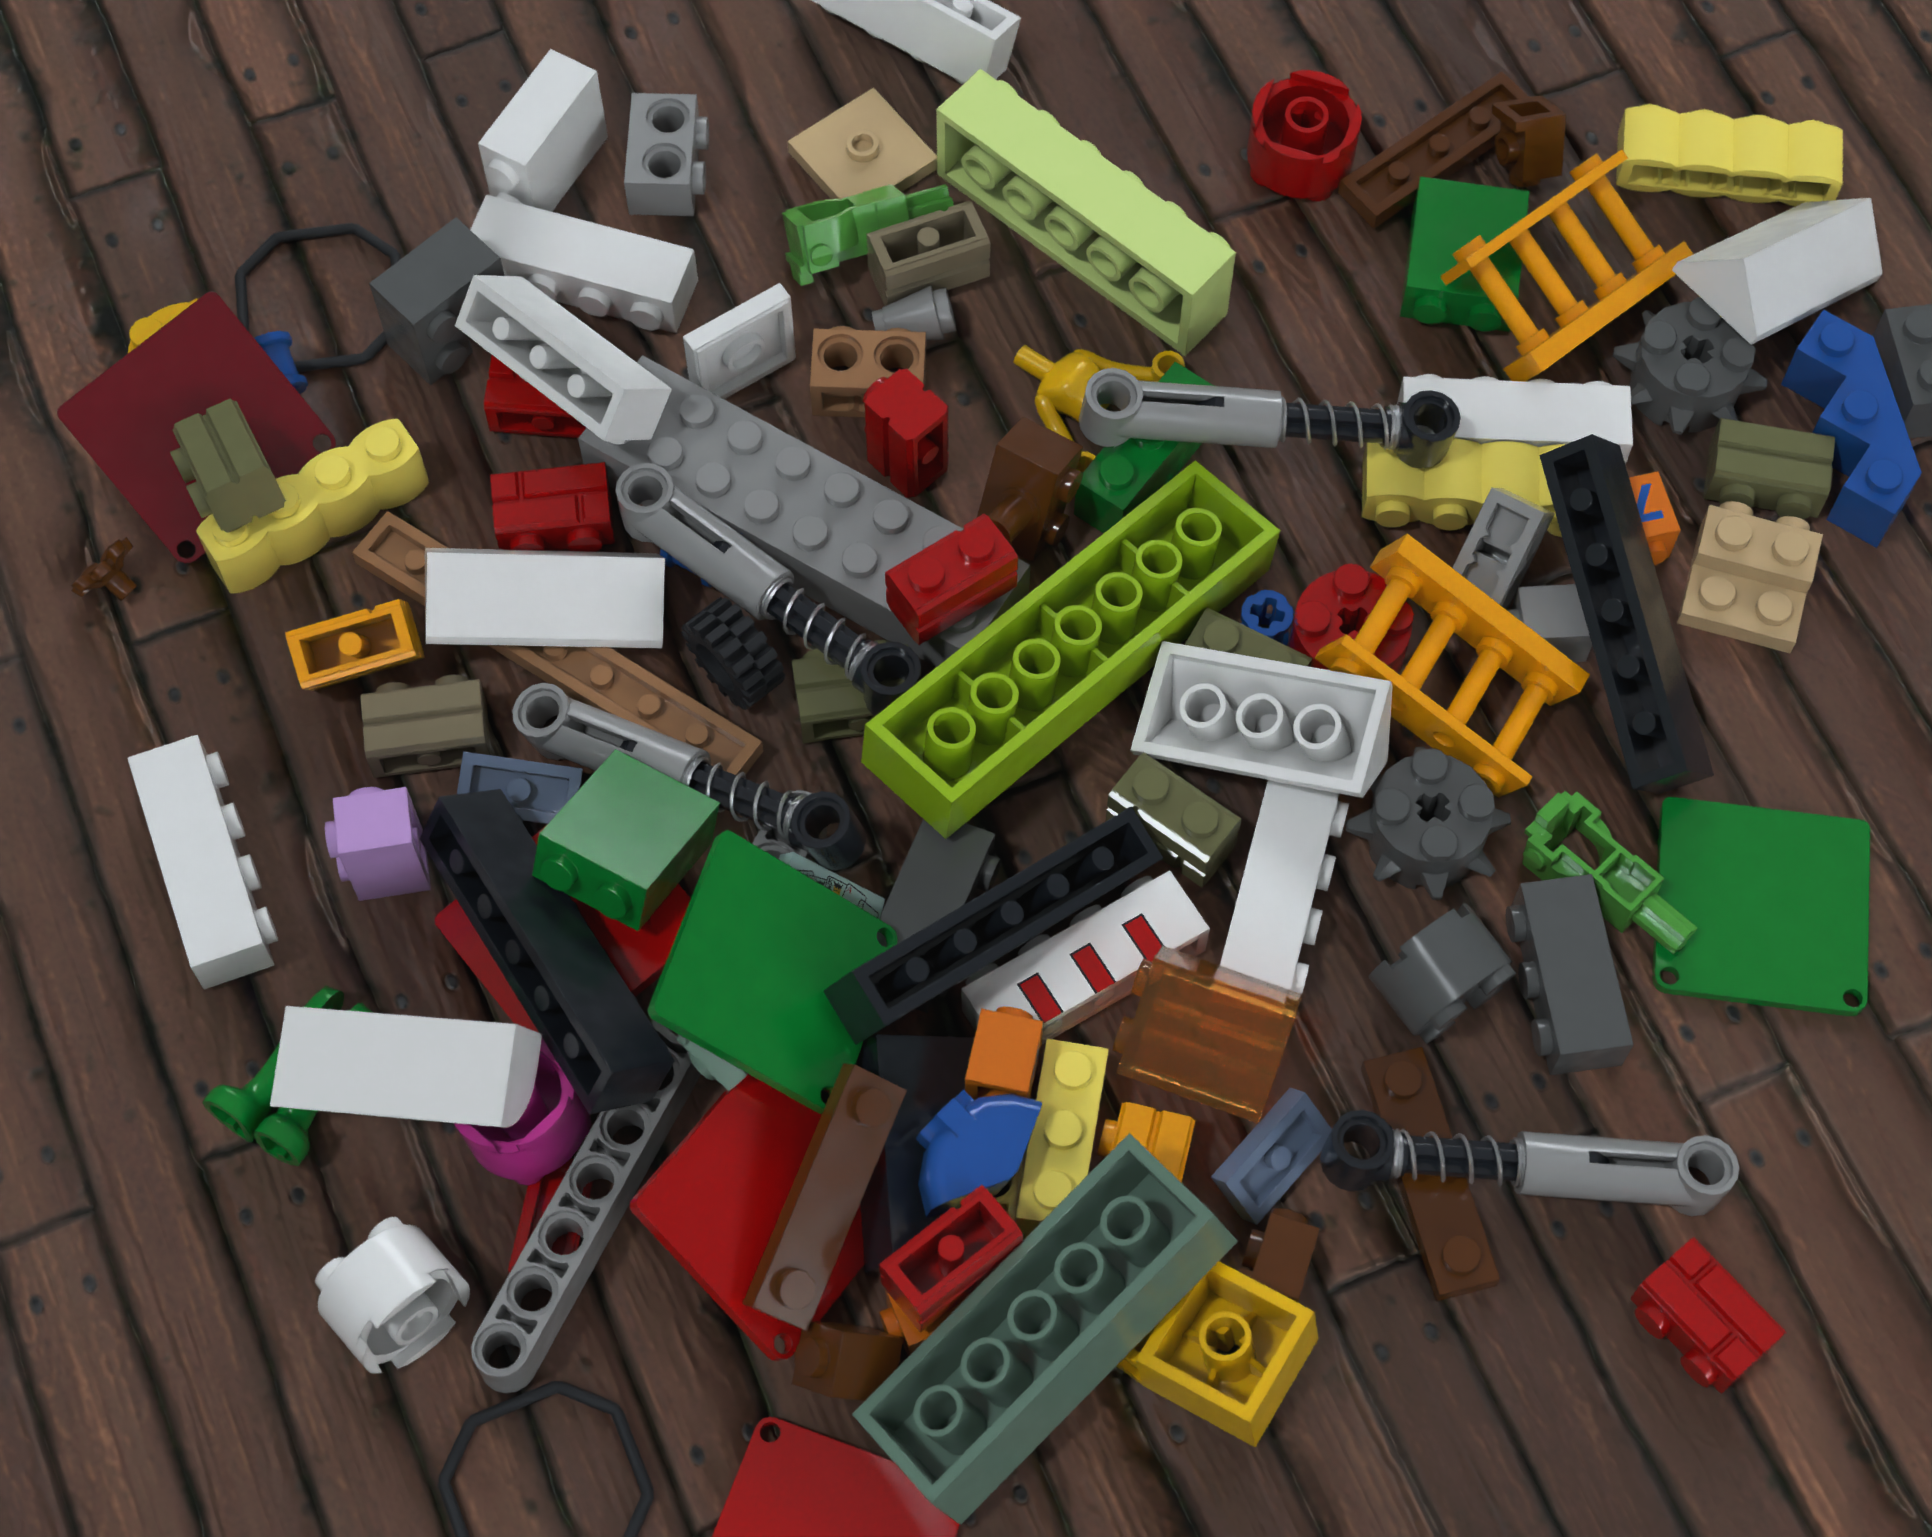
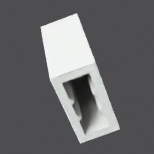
M552 49L548 51L478 143L491 196L551 212L555 209L608 138L596 70Z

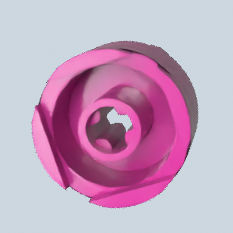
M542 1039L533 1092L526 1110L515 1124L506 1128L454 1123L476 1160L486 1170L499 1177L514 1180L518 1184L530 1185L537 1183L544 1175L563 1166L576 1153L584 1138L590 1132L592 1122L590 1114Z

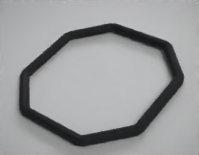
M354 223L274 233L237 269L235 274L237 318L249 331L246 276L280 242L354 234L388 256L391 260V266L401 259V255L397 249L359 224ZM383 331L363 353L295 361L294 363L298 372L364 364L369 362L387 344L386 337Z
M552 1381L472 1414L464 1421L438 1477V1489L455 1536L470 1537L450 1482L475 1428L558 1393L612 1416L642 1494L623 1537H637L654 1499V1488L623 1409L613 1401L566 1382Z

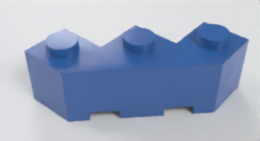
M1823 309L1797 347L1781 385L1824 408L1812 433L1835 437L1834 456L1831 466L1849 477L1826 520L1877 548L1904 507L1922 472L1874 337Z

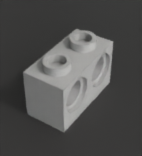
M632 93L624 176L629 215L694 216L695 195H704L706 188L705 161H698L699 150H708L709 119L708 117H699L697 94Z
M1491 487L1453 565V569L1508 610L1555 513L1508 490Z

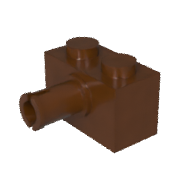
M1022 417L996 445L977 517L984 513L988 515L1014 548L1016 554L1031 562L1040 555L1048 544L1056 547L1063 538L1070 521V516L1064 514L1066 504L1075 496L1083 478V472L1077 470L1084 446Z

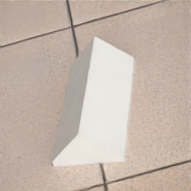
M1871 198L1804 202L1678 261L1672 271L1752 345L1878 281L1883 272Z
M425 548L426 644L662 648L665 558L657 553Z
M1162 641L1130 751L1134 755L1140 756L1144 752L1155 759L1363 798L1388 762L1393 685L1388 680Z

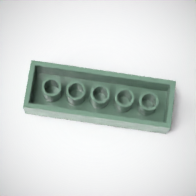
M1129 1133L852 1415L926 1499L961 1525L1238 1241L1194 1194Z

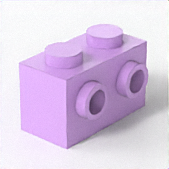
M364 787L352 791L349 796L333 798L335 821L325 822V837L330 858H336L341 882H351L359 901L431 890L427 850L420 841L423 829L407 787L389 790L377 787Z

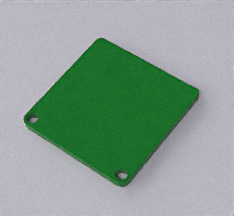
M1665 798L1660 806L1657 872L1664 877L1658 895L1694 924L1697 930L1688 939L1686 945L1674 955L1654 939L1652 981L1655 988L1662 993L1841 1016H1856L1860 1014L1868 1001L1870 825L1868 822L1861 819L1696 799ZM1663 971L1671 972L1676 977V983H1664L1660 978V973ZM1852 994L1857 997L1859 1006H1848L1844 1002L1843 995Z
M725 830L716 836L649 1004L648 1015L651 1019L813 1111L822 1114L826 1104L821 1099V1091H826L830 1096L843 1063L856 1064L863 1044L862 1041L855 1045L823 991L852 970L897 945V933L890 925L734 832ZM877 932L884 935L887 942L886 947L878 942Z

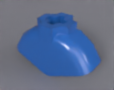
M963 1090L935 1115L915 1138L926 1149L923 1153L918 1184L926 1218L944 1214L952 1207L960 1208V1201L981 1184L994 1196L1009 1183L1020 1167L1042 1106L1041 1101L1015 1094L980 1097L974 1100Z

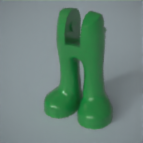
M325 985L304 1007L341 1010L344 1002V992ZM358 1003L350 1009V1011L373 1013L363 1003ZM279 1041L264 1066L249 1083L242 1088L220 1084L210 1090L202 1103L207 1111L220 1123L245 1141L251 1143L256 1139L259 1146L270 1156L289 1165L300 1166L310 1149L308 1130L318 1111L280 1107L277 1113L268 1116L274 1108L270 1106L280 1045Z

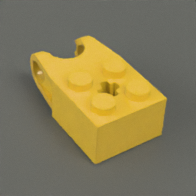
M1218 1261L1122 1359L1117 1367L1149 1390L1256 1447L1319 1339L1315 1312ZM1234 1344L1238 1345L1240 1348L1236 1352L1228 1355H1221L1217 1353L1218 1349L1228 1352L1232 1349Z

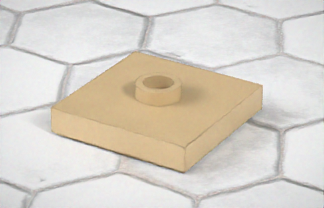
M874 87L788 140V152L830 199H841L890 184L903 192L937 170V155Z

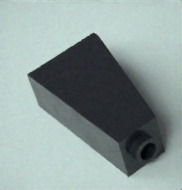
M876 1034L863 1041L855 1065L907 1090L860 1202L865 1273H880L879 1264L943 1215L926 1218L918 1185L923 1153L926 1149L915 1138L944 1106L965 1090V1077L975 1037Z

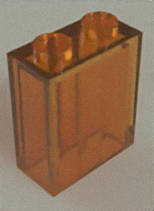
M1162 946L1154 957L1153 962L1143 959L1137 971L1131 994L1139 996L1141 999L1134 1019L1124 1016L1117 1032L1112 1051L1122 1054L1116 1073L1259 1124L1266 1108L1303 994Z

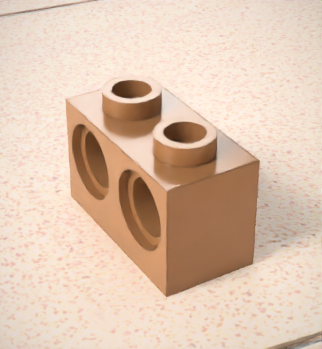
M836 326L831 329H814L810 376L812 416L865 417V406L863 403L865 392L879 378H889L894 374V372L888 371L892 368H907L925 386L926 332H912L904 328H891L886 331L855 330L847 326ZM838 366L850 367L844 371L833 370V368Z

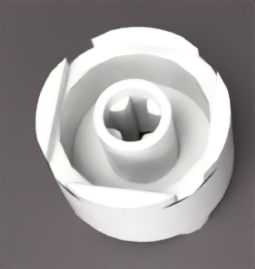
M390 1217L381 1221L370 1232L367 1241L358 1246L346 1258L338 1257L327 1263L315 1279V1284L321 1290L318 1299L319 1314L365 1369L373 1374L382 1373L378 1364L391 1361L399 1369L409 1365L430 1351L455 1325L456 1322L449 1313L457 1300L465 1307L470 1296V1287L467 1281L425 1233L415 1225H404L398 1217Z

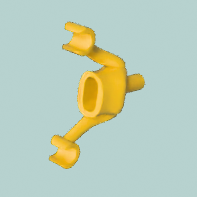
M1026 345L1019 349L1013 362L1016 366L1041 381L1035 396V406L1045 427L1071 441L1074 440L1059 414L1069 416L1079 423L1078 419L1087 382L1095 373L1103 369L1117 368L1129 372L1139 381L1158 382L1165 374L1163 372H1167L1174 362L1185 367L1183 357L1174 351L1160 352L1154 357L1152 367L1111 361L1084 349H1076L1073 353L1067 354L1054 363ZM1101 404L1100 406L1107 409L1110 404ZM1082 452L1077 470L1084 472L1096 456L1089 452Z

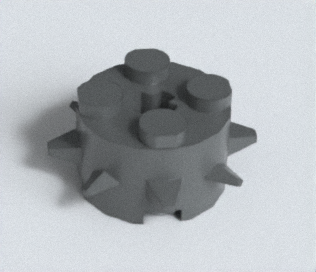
M1701 297L1695 298L1692 302H1682L1663 308L1656 315L1649 310H1645L1642 313V317L1646 327L1640 342L1614 348L1613 357L1631 370V380L1629 383L1631 405L1635 404L1637 409L1654 424L1662 426L1663 421L1670 423L1672 432L1682 435L1687 426H1690L1688 432L1694 433L1716 427L1720 418L1738 421L1734 410L1738 396L1740 394L1765 390L1768 380L1751 368L1756 350L1754 345L1747 342Z
M1415 747L1413 756L1403 758L1387 769L1384 775L1379 774L1370 787L1374 795L1369 810L1347 820L1345 823L1346 832L1368 840L1370 845L1369 854L1371 860L1376 864L1373 874L1375 880L1380 882L1389 878L1411 889H1416L1417 885H1423L1432 900H1441L1446 887L1453 886L1470 874L1472 870L1489 877L1494 874L1496 870L1483 852V848L1489 834L1511 824V816L1509 813L1495 808L1493 792L1474 771L1473 767L1452 756L1445 755L1438 749Z

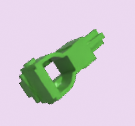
M890 184L841 199L821 200L786 209L782 216L790 252L785 253L787 262L790 264L793 279L801 286L814 282L812 274L839 267V262L866 255L868 253L867 233L938 210H948V207L954 206L953 199L949 196L947 185L943 184L905 195Z
M1566 791L1562 794L1558 792L1536 814L1535 820L1525 829L1524 833L1529 838L1523 853L1522 864L1542 881L1592 874L1602 917L1621 933L1635 922L1673 955L1677 951L1679 952L1686 945L1688 939L1696 932L1697 927L1658 895L1664 877L1636 854L1633 856L1612 838L1608 827L1600 819L1602 812L1577 791L1572 796ZM1574 829H1577L1597 849L1600 866L1593 870L1563 844L1554 852L1552 851Z

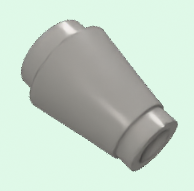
M931 285L884 306L882 309L872 311L876 331L904 328L912 332H926V340H944V334L957 331L946 287L933 290Z

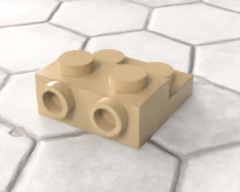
M1724 502L1719 507L1709 505L1699 528L1677 624L1791 653L1796 644L1806 595L1813 582L1823 534L1810 531V525L1798 517L1784 516L1778 518L1776 522L1753 516V510L1748 505L1740 502Z

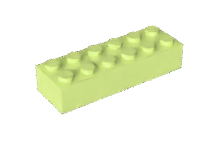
M980 68L936 109L937 174L1178 352L1186 356L1227 315L1236 252L1231 249L1227 241L1219 234L1207 232L1187 217L1183 209L1174 202L1164 201L1147 189L1134 173L1127 170L1122 171L1108 161L1092 143L1076 138L1061 127L1056 118L1049 112L1038 110L1019 97L1010 84L1003 80L997 81Z

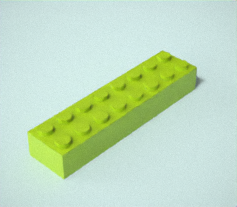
M1195 460L867 722L864 730L861 763L940 835L947 839L1154 667L1162 641L1181 644L1190 636L1206 608L1220 612L1268 572L1280 530Z

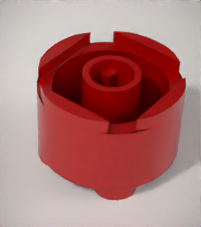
M1299 70L1290 72V78L1274 83L1273 79L1260 89L1253 103L1247 145V158L1251 168L1250 175L1256 184L1268 187L1272 191L1284 196L1307 198L1311 201L1319 202L1329 198L1333 190L1339 187L1340 180L1350 174L1356 154L1362 112L1359 104L1356 106L1349 96V88L1342 81L1323 72Z
M1349 563L1340 566L1336 571L1324 574L1314 580L1303 591L1297 602L1289 638V647L1311 657V667L1329 670L1316 660L1315 656L1321 648L1346 634L1352 639L1356 638L1387 586L1384 578L1366 571L1365 568L1358 564ZM1407 601L1403 604L1373 654L1398 674L1401 672L1412 634L1414 613Z

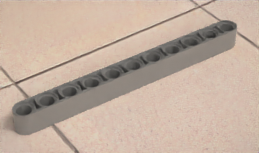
M803 790L792 791L793 796H808L812 794ZM827 826L821 831L818 839L827 838ZM773 828L766 831L759 830L752 843L779 859L781 854L795 852L814 862L806 851L790 845V842L783 839L778 830ZM654 1020L651 1022L659 1037L665 1042L668 1051L675 1060L667 1073L673 1077V1080L668 1087L658 1090L650 1102L600 1112L474 1336L471 1345L472 1359L485 1383L495 1391L502 1393L517 1392L526 1387L535 1376L701 1075L692 1064L689 1052L676 1040L677 1036L672 1033V1030ZM633 1125L644 1130L638 1141L632 1144L622 1145L612 1140L614 1134L624 1126ZM605 1179L614 1184L609 1194L601 1199L592 1200L582 1195L583 1188L588 1182ZM568 1232L577 1233L583 1238L581 1246L571 1254L559 1255L551 1251L553 1243L557 1238ZM542 1288L552 1293L550 1302L539 1311L530 1312L520 1307L523 1297L533 1289ZM511 1344L520 1348L519 1357L513 1365L503 1369L489 1366L491 1354L500 1346Z

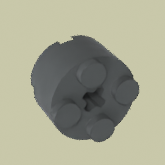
M1464 903L1458 911L1455 909L1450 910L1399 947L1401 950L1398 954L1400 959L1391 966L1384 960L1370 973L1369 979L1414 1037L1420 1035L1424 1042L1428 1044L1456 1023L1454 1020L1468 1009L1464 1004L1468 1001L1474 1010L1479 1008L1503 989L1502 985L1516 973L1510 966L1513 963L1470 906Z

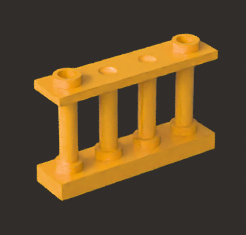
M1623 149L1604 162L1598 153L1569 172L1575 181L1487 244L1481 235L1474 238L1452 254L1458 264L1440 276L1445 285H1448L1470 270L1520 343L1515 348L1521 356L1503 368L1511 381L1525 382L1547 369L1676 275L1672 271L1675 264L1693 255L1685 241L1667 252H1664L1660 245L1654 247L1606 177V173L1628 159ZM1585 188L1592 195L1635 259L1631 264L1636 273L1628 279L1624 277L1622 272L1615 274L1567 203L1569 199ZM1547 215L1597 286L1593 292L1599 300L1587 307L1583 300L1576 301L1528 230V228ZM1508 242L1559 315L1555 318V321L1560 328L1548 335L1544 328L1537 329L1488 257Z
M1407 533L1382 548L1370 566L1372 570L1384 578L1387 586L1356 638L1352 639L1347 634L1321 648L1315 659L1331 671L1391 681L1393 685L1391 717L1433 749H1438L1445 755L1452 756L1473 767L1474 771L1493 792V795L1499 798L1528 786L1533 777L1513 762L1512 759L1543 704L1547 703L1549 706H1552L1580 693L1590 674ZM1410 598L1430 613L1433 621L1402 674L1399 675L1373 654L1406 599ZM1456 633L1476 649L1478 658L1446 711L1420 691L1452 634ZM1501 668L1521 683L1523 693L1494 744L1491 745L1467 727L1466 724L1496 672Z

